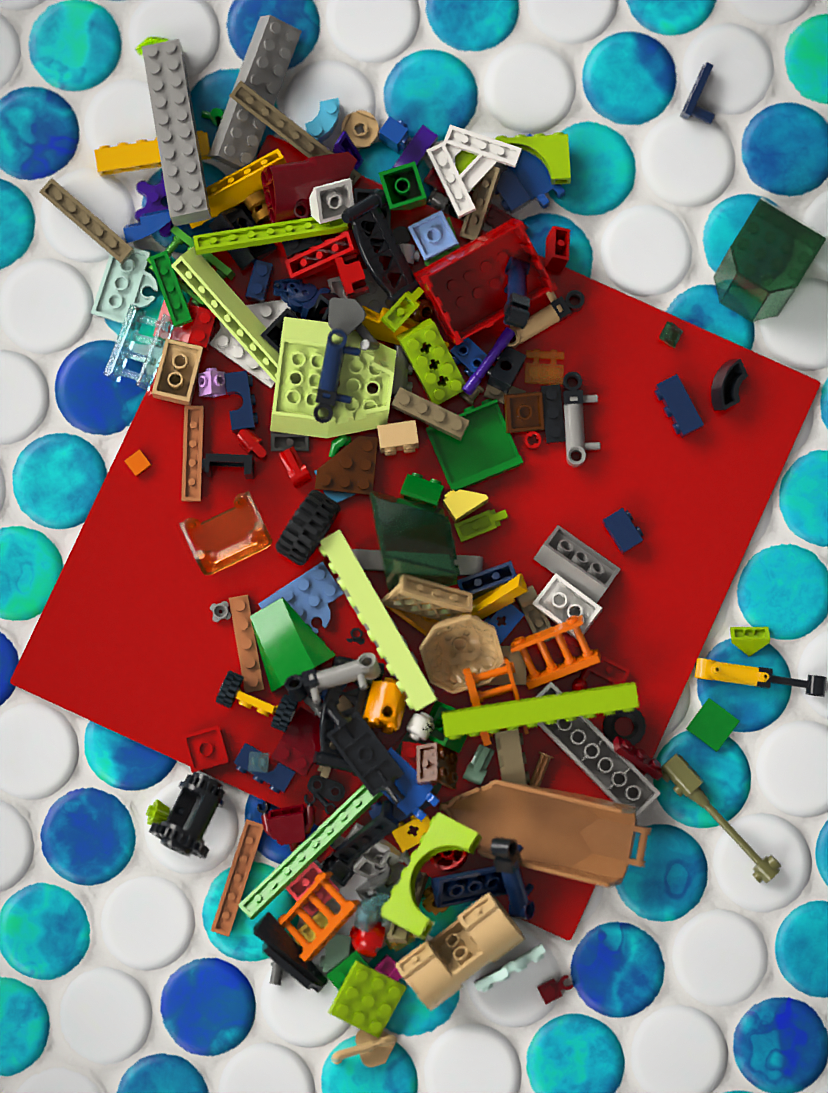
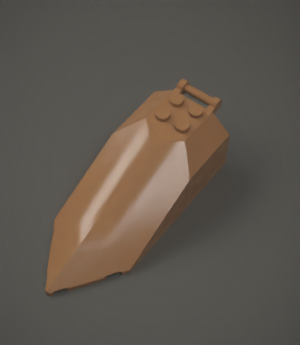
M502 780L491 781L487 785L477 787L439 805L440 811L443 810L449 818L478 832L482 836L477 846V852L483 857L496 858L491 854V843L495 837L515 839L517 844L523 847L520 853L522 858L520 866L604 887L622 884L629 865L645 867L644 856L651 828L637 825L636 807L577 793ZM638 832L641 834L636 858H631L635 834Z

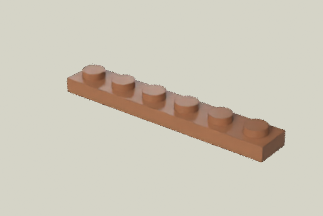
M248 819L245 821L211 928L213 932L230 936L238 912V905L241 902L264 830L261 823Z

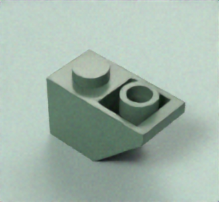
M336 933L324 947L326 948L325 956L321 955L320 967H323L322 972H328L349 956L351 937L349 935Z

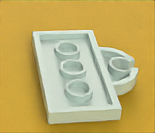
M134 247L132 248L135 251L123 265L110 254L91 311L92 315L128 326L133 308L148 307L156 300L154 296L146 297L143 295V290L146 287H151L155 292H158L155 278L146 272L148 265L146 259L151 256V253Z
M542 944L535 946L475 981V987L478 991L482 990L483 992L494 987L492 983L495 981L503 982L511 977V972L517 971L518 973L527 968L526 964L533 960L535 963L544 958L543 954L546 950Z

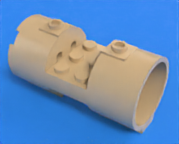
M491 892L457 916L458 919L430 941L426 940L395 964L402 978L411 986L417 994L416 996L429 1010L432 1011L463 987L462 983L490 961L495 963L525 940L517 924Z

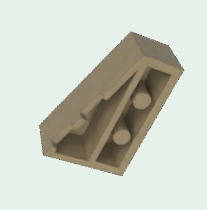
M518 729L495 733L502 781L527 785L526 783H530L528 771H524V764H527L525 752L522 753L521 745L524 744L522 733H519Z

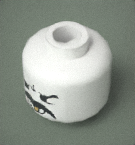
M424 712L413 714L406 726L407 731L410 733L408 736L417 742L419 740H427L435 728L434 719Z

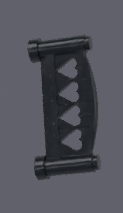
M376 188L369 192L366 198L344 210L341 218L344 223H351L361 257L374 280L387 294L388 297L385 300V305L390 309L405 292L409 291L412 294L420 286L380 209L387 204L385 193L381 189ZM362 221L374 224L369 236L365 234V229L361 226ZM371 238L382 240L378 253L374 252V247L370 244ZM379 256L391 258L387 270L382 268ZM388 273L399 274L395 288L392 287L391 280L387 277Z
M335 656L332 661V667L356 659ZM378 662L381 673L377 678L373 680L366 679L368 687L365 690L360 689L358 680L352 681L358 688L348 692L341 690L342 685L327 689L320 716V751H315L313 763L351 772L353 776H357L337 749L333 750L330 748L331 740L326 734L334 729V722L325 710L327 708L332 710L330 706L334 703L338 706L340 703L339 697L344 695L354 705L352 708L341 711L344 717L347 716L348 718L356 711L363 717L372 681H381L385 669L383 663Z

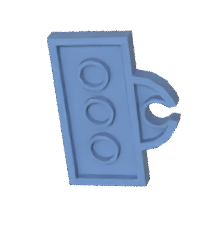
M321 562L258 604L263 609L283 597L300 615V618L317 634L319 633L318 629L311 625L312 620L320 618L322 626L326 629L331 619V611L328 604L344 593L324 563Z

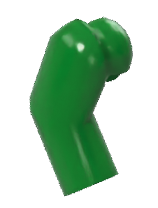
M347 435L335 438L331 443L328 457L332 458L342 446H347L352 442V438Z

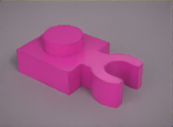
M388 954L374 967L375 970L396 981L402 978L395 966L397 962Z

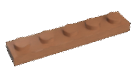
M184 405L181 501L201 502L204 406Z
M248 595L229 598L241 673L244 676L245 693L264 690L256 638L250 619Z

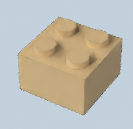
M415 420L377 425L380 451L385 453V456L395 455L396 451L404 450V453L415 452L416 448H419Z

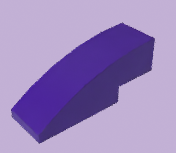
M422 125L392 168L414 161L418 168L427 156L426 150L432 148L438 140V135Z

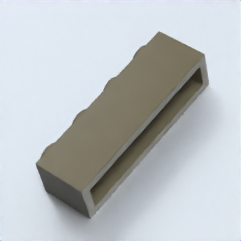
M401 387L391 404L392 408L459 441L462 440L469 426V420Z

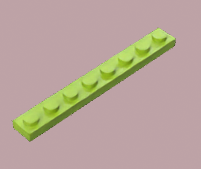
M313 217L194 235L193 241L196 255L341 233L348 231V225L343 222L342 218L319 224Z

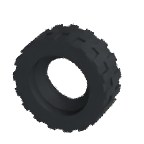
M636 708L631 712L616 710L615 714L606 715L604 718L603 732L612 744L613 740L619 736L623 740L627 739L634 746L641 741L645 734V719ZM621 717L631 719L634 724V729L628 736H621L615 731V722Z

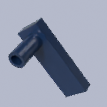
M706 62L702 66L680 117L688 119L692 115L708 124L712 123L715 114L696 104L714 65Z

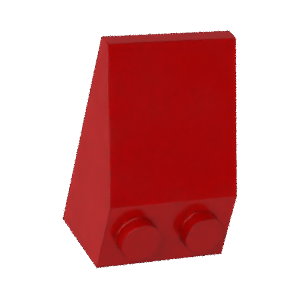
M164 300L153 336L201 346L203 351L208 352L218 320L210 309L187 304L193 321L175 328Z

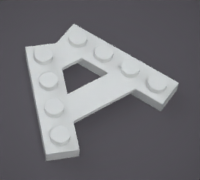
M450 125L444 142L426 151L458 218H461L476 211L469 192L497 162L516 168L522 148ZM462 150L478 155L459 175L453 159Z
M283 300L246 305L266 328L286 308L291 310ZM220 321L221 329L212 339L210 345L272 389L275 382Z

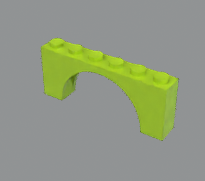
M556 132L553 135L538 133L527 137L520 134L511 138H507V136H497L494 138L495 140L522 148L523 151H527L539 158L550 174L552 185L571 184L568 134ZM462 150L455 157V167L459 175L478 155Z
M439 812L431 819L430 828L427 833L422 835L420 839L421 844L412 853L408 867L403 869L399 883L392 888L390 899L383 904L381 909V916L423 940L428 936L434 922L421 912L415 898V882L420 869L430 858L444 851L461 850L473 854L482 839L478 832Z

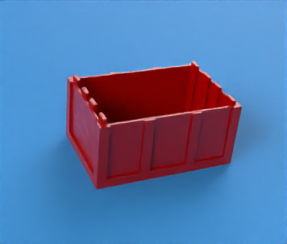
M512 218L413 273L420 288L424 291V296L431 301L434 314L450 342L459 345L464 342L465 338L485 327H491L494 325V322L505 316L504 305L507 301V294L504 292V289L508 284V275L505 274V268L510 257L530 263V270L527 275V297L530 298V302L547 292H553L558 289L555 282L550 279L532 245L522 220Z

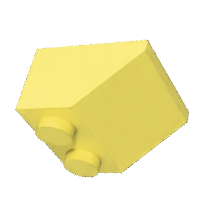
M454 489L444 495L445 498L443 500L444 507L455 523L488 503L487 495L460 489L456 492Z

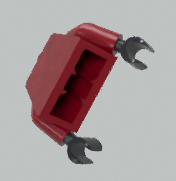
M307 794L304 796L307 807H305V804L270 810V803L265 802L266 809L262 810L261 804H258L257 810L262 813L261 819L264 831L272 839L276 840L279 845L289 844L290 851L294 852L301 845L300 842L306 840V835L311 832L314 825L315 807H313V804L316 802L314 794L312 802L307 801Z

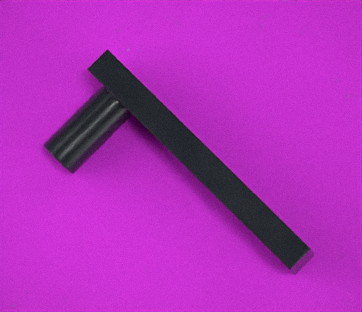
M384 801L381 814L335 848L333 855L349 865L399 826V821L392 817L393 802Z

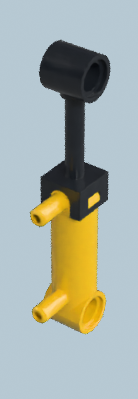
M697 658L695 678L736 683L769 689L771 683L806 688L805 694L825 697L827 677L808 675L807 680L773 676V669L745 666Z

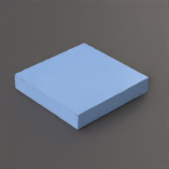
M442 210L408 226V230L424 261L459 245Z

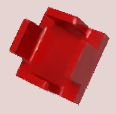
M357 253L344 258L342 256L335 258L336 268L346 297L348 299H355L358 296L369 293V287L366 286L365 274L360 261H358Z

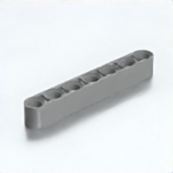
M351 549L361 568L367 571L471 576L483 571V557Z

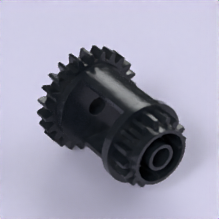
M193 772L192 775H187L184 782L181 781L178 787L181 789V792L167 821H161L160 824L152 823L149 833L161 839L160 843L175 852L188 857L192 854L206 859L210 849L204 845L205 841L202 838L217 807H222L224 804L222 798L225 791L222 789L223 785L204 774ZM199 799L200 802L194 812V815L187 829L185 830L183 829L184 825L195 805L196 800Z

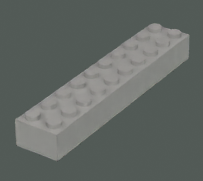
M179 39L142 46L171 221L175 227L212 219L181 43Z

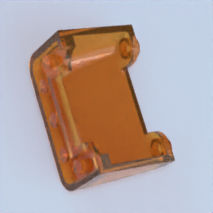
M249 491L238 494L233 501L235 507L202 523L196 518H188L179 524L193 556L204 575L214 574L266 549L272 544V538Z

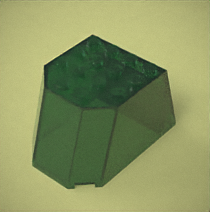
M761 197L713 276L719 303L750 322L779 316L827 239V235Z

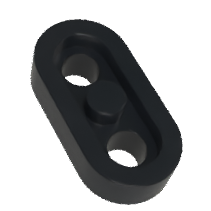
M319 775L311 777L308 781L307 786L312 794L318 792L323 798L331 801H340L345 795V788L339 782ZM319 781L321 787L315 789L313 786L314 782ZM333 788H338V795L332 794Z

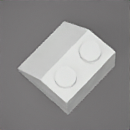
M350 178L314 187L309 198L311 216L319 224L340 219L343 211L354 205Z

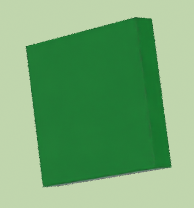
M708 698L686 727V730L717 752L740 721Z

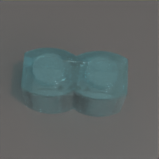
M384 892L374 894L371 899L361 901L357 907L354 925L367 932L372 930L377 922L385 923L388 921L381 916V909L386 901L388 902L390 896Z

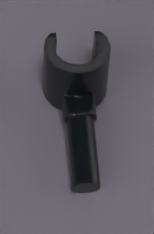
M318 792L314 794L325 807L324 809L327 814H330L327 811L329 805L336 809L333 803H328Z

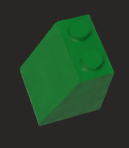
M415 161L378 173L390 210H411L427 204V197Z

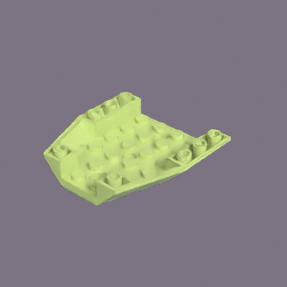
M284 317L270 431L331 438L377 429V425L387 424L396 350L379 343V349L364 351L360 347L363 338L358 332L354 330L348 335L346 346L360 348L361 353L360 356L344 354L337 394L351 396L352 400L350 404L335 401V406H332L333 416L331 420L327 423H320L314 418V408L318 404L316 396L327 338L332 329L329 327L328 322ZM336 334L332 336L334 343H341L343 337H339ZM299 373L302 378L301 381L296 384L290 380L291 374ZM369 383H376L378 385L376 393L368 392L367 386ZM326 408L318 410L320 417H327L329 414Z

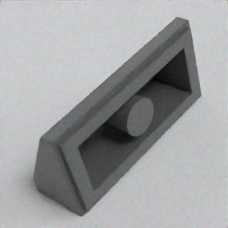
M271 431V451H285L291 447H294L296 451H309V436Z

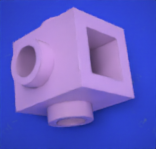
M217 368L205 369L206 372L198 373L199 396L218 397L226 395L225 372L217 371Z

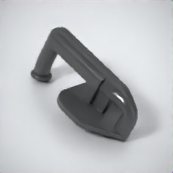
M331 298L329 301V327L331 329L341 328L346 332L347 336L356 330L363 338L360 344L362 350L379 349L380 344L362 323L365 320L366 312L356 299ZM335 333L337 336L343 337L341 334Z
M405 850L399 859H402L408 867L411 856ZM389 869L365 881L356 889V892L363 902L378 904L391 897L392 888L399 883L400 879L387 885L386 881L390 878L392 872ZM421 871L417 875L415 884L422 879ZM375 889L376 893L369 896L367 892Z

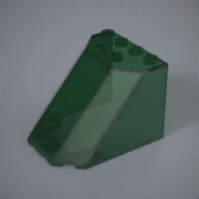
M371 491L370 498L388 593L399 584L400 576L403 574L444 586L458 584L457 577L460 576L459 565L454 563V560H457L456 548L452 536L451 523L449 522V517L445 516L444 510Z

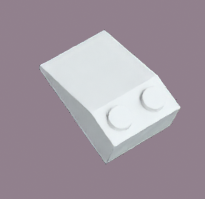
M556 573L532 603L557 625L565 622L571 616L577 615L578 617L583 615L584 624L580 626L583 635L602 612V607ZM573 629L566 631L577 640Z

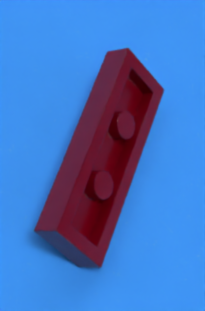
M617 736L613 740L615 753L657 781L663 776L661 764L657 759L650 758L642 749L635 748L627 739L623 740Z

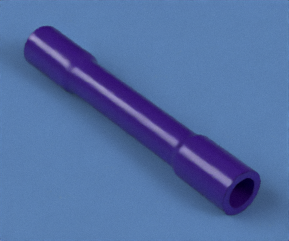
M506 327L486 358L463 386L462 390L468 395L473 394L499 354L514 337L515 332L510 328Z

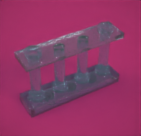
M130 304L103 375L117 382L120 381L121 376L136 380V386L149 391L160 363L165 340L170 338L174 325L171 317L163 314L161 320L145 316L146 311ZM142 323L158 327L154 338L138 333ZM135 341L151 345L147 356L131 351ZM128 358L144 363L140 373L124 369Z

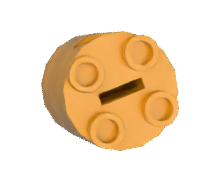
M386 677L384 681L372 682L363 716L370 728H381V731L387 734H392L393 730L397 731L400 729L408 696L405 691L401 693L396 685V682L399 680Z

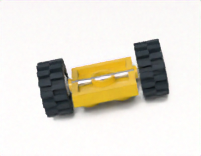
M229 670L218 692L216 703L231 708L235 698L240 700L239 704L251 709L254 706L258 708V713L265 716L273 714L271 726L286 732L298 702L292 701L288 695L284 694L279 706L276 705L275 707L247 695L240 690L244 676Z

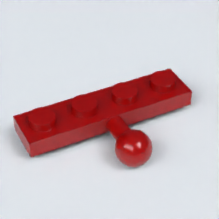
M563 636L571 655L574 657L582 655L583 651L579 643ZM557 644L553 653L564 658L559 645ZM601 655L599 663L583 669L580 677L573 681L572 688L574 691L587 689L586 681L591 672L615 685L625 683L631 670Z

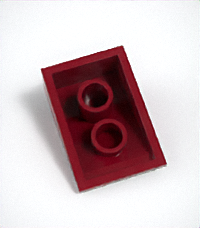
M300 707L271 758L306 777L313 765L315 751H320V718Z

